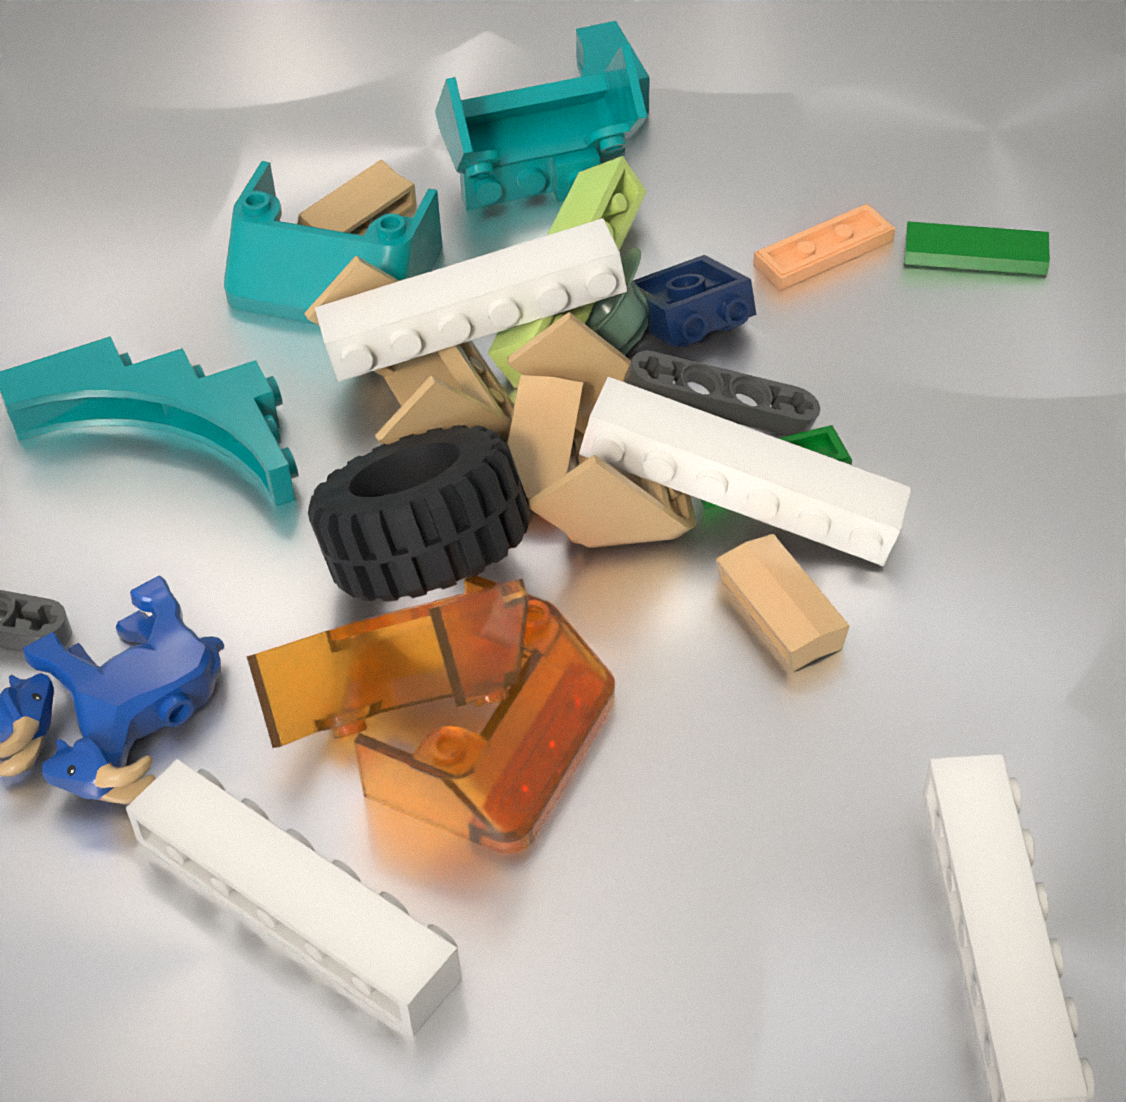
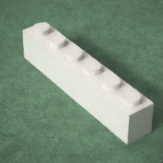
M602 218L315 307L326 350L336 378L340 382L627 292L620 252Z
M607 377L593 408L579 451V455L590 458L595 454L612 467L884 566L901 531L912 489L910 486L611 377Z
M1003 754L930 758L923 796L990 1102H1087V1100H1092L1095 1089L1092 1067L1087 1058H1079L1074 1039L1078 1035L1079 1026L1076 1005L1072 997H1064L1059 979L1063 974L1061 947L1056 938L1049 939L1045 924L1049 912L1046 888L1042 882L1035 883L1031 869L1035 857L1033 837L1029 829H1021L1018 817L1021 810V792L1018 780L1015 777L1008 778Z
M176 759L126 807L139 843L412 1036L415 1035L462 980L458 946L445 930L434 924H430L428 927L424 926L409 915L405 906L396 897L385 891L377 894L362 884L358 875L347 864L340 860H334L331 863L316 853L311 843L301 833L294 829H288L285 832L270 822L266 813L255 802L247 798L239 801L227 793L221 782L209 771L200 769L196 772L179 759Z

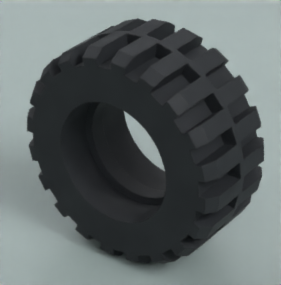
M457 425L444 430L440 427L427 430L423 434L404 436L394 443L375 447L372 449V452L353 458L347 462L345 467L336 469L329 474L327 481L319 483L315 488L314 494L310 499L308 516L332 579L338 588L353 598L358 597L362 601L373 602L375 599L380 598L384 602L398 601L400 597L405 596L416 598L427 595L428 591L438 588L444 590L455 586L457 581L468 576L473 578L484 572L486 566L491 563H498L508 555V550L516 548L522 541L531 518L528 500L509 445L505 439L493 430H488L482 426L475 425L472 428H468L466 425Z

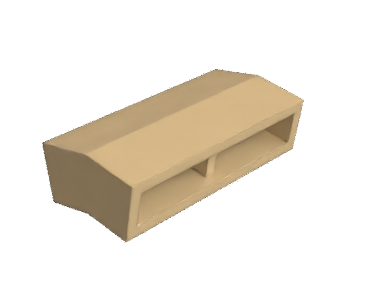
M381 159L301 212L298 216L297 224L364 236L369 225L385 214L403 216L417 206L415 184L397 174Z
M520 375L507 444L509 445L527 500L540 493L568 472L583 382L551 376Z
M774 534L745 542L716 558L721 581L793 672L819 657L842 650L850 625Z

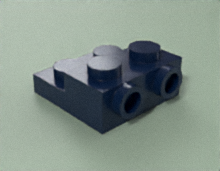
M706 255L633 280L648 304L649 333L671 347L691 345L703 339L707 333L731 330L744 324L750 317L757 315L751 279Z

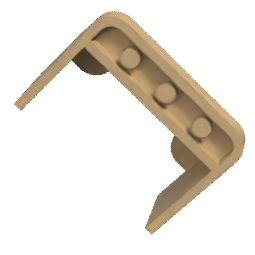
M355 256L304 314L308 320L319 325L315 307L389 285L399 280L362 258ZM472 340L374 371L384 377L401 405V408L375 435L380 443L388 445L399 441V438L411 434L415 436L426 433L427 430L440 427L443 430L450 429L457 425H466L468 428H472L475 425L485 427L488 430H493L508 443L515 405Z
M570 312L507 357L508 365L522 375L551 376L583 382L574 432L579 465L529 499L530 510L565 532L572 542L582 544L588 548L673 540L695 527L696 519L690 495L612 467L595 454L590 458L579 455L590 415L607 377L624 382L625 373L631 362L629 358Z

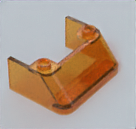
M478 575L473 578L468 576L464 580L470 638L528 659L481 734L478 735L455 726L441 727L427 734L415 752L411 754L359 733L354 740V747L364 797L493 851L515 853L525 849L534 841L615 702V679L608 667L552 603Z
M523 578L351 622L246 656L272 748L281 747L316 732L329 729L332 730L334 739L356 734L368 729L365 719L379 713L453 696L456 707L472 702L475 703V707H479L511 697L508 687L518 683L520 677L529 598Z

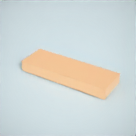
M864 204L754 252L753 265L782 291L894 241L895 227L870 205Z

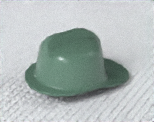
M637 247L629 250L621 258L627 292L596 301L585 325L623 355H626L642 337L649 320V308L646 298L633 281L641 260V250Z

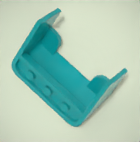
M630 44L620 46L603 73L464 100L460 98L456 77L447 78L435 110L440 133L456 172L466 173L468 179H479L492 175L494 168L597 147H600L601 153L623 149L627 146L626 140L637 132L647 118Z
M261 161L233 207L224 276L226 299L232 308L239 311L315 324L308 320L304 313L355 256L362 258L399 281L431 272L443 249L437 190L428 188L413 218L398 214H385L374 220L363 236L281 222V204L276 197L270 162Z

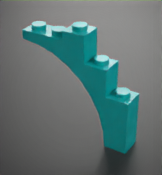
M616 21L576 29V58L581 77L605 72L620 46L630 44ZM631 47L646 113L648 114L650 77ZM600 147L497 167L494 168L492 175L479 179H468L466 173H460L462 202L466 211L549 192H553L557 202L565 201L579 172L600 165L601 157L624 153L625 148L601 153Z
M111 336L0 371V393L19 441L55 431L93 426H134L172 432L207 444L235 460L261 484L276 507L295 500L292 479L299 476L297 465L288 447L280 449L278 445L281 443L278 431L280 426L276 407L283 405L282 396L273 376L265 378L256 360L205 376L200 364L191 366L183 348L132 364L127 352L119 355Z

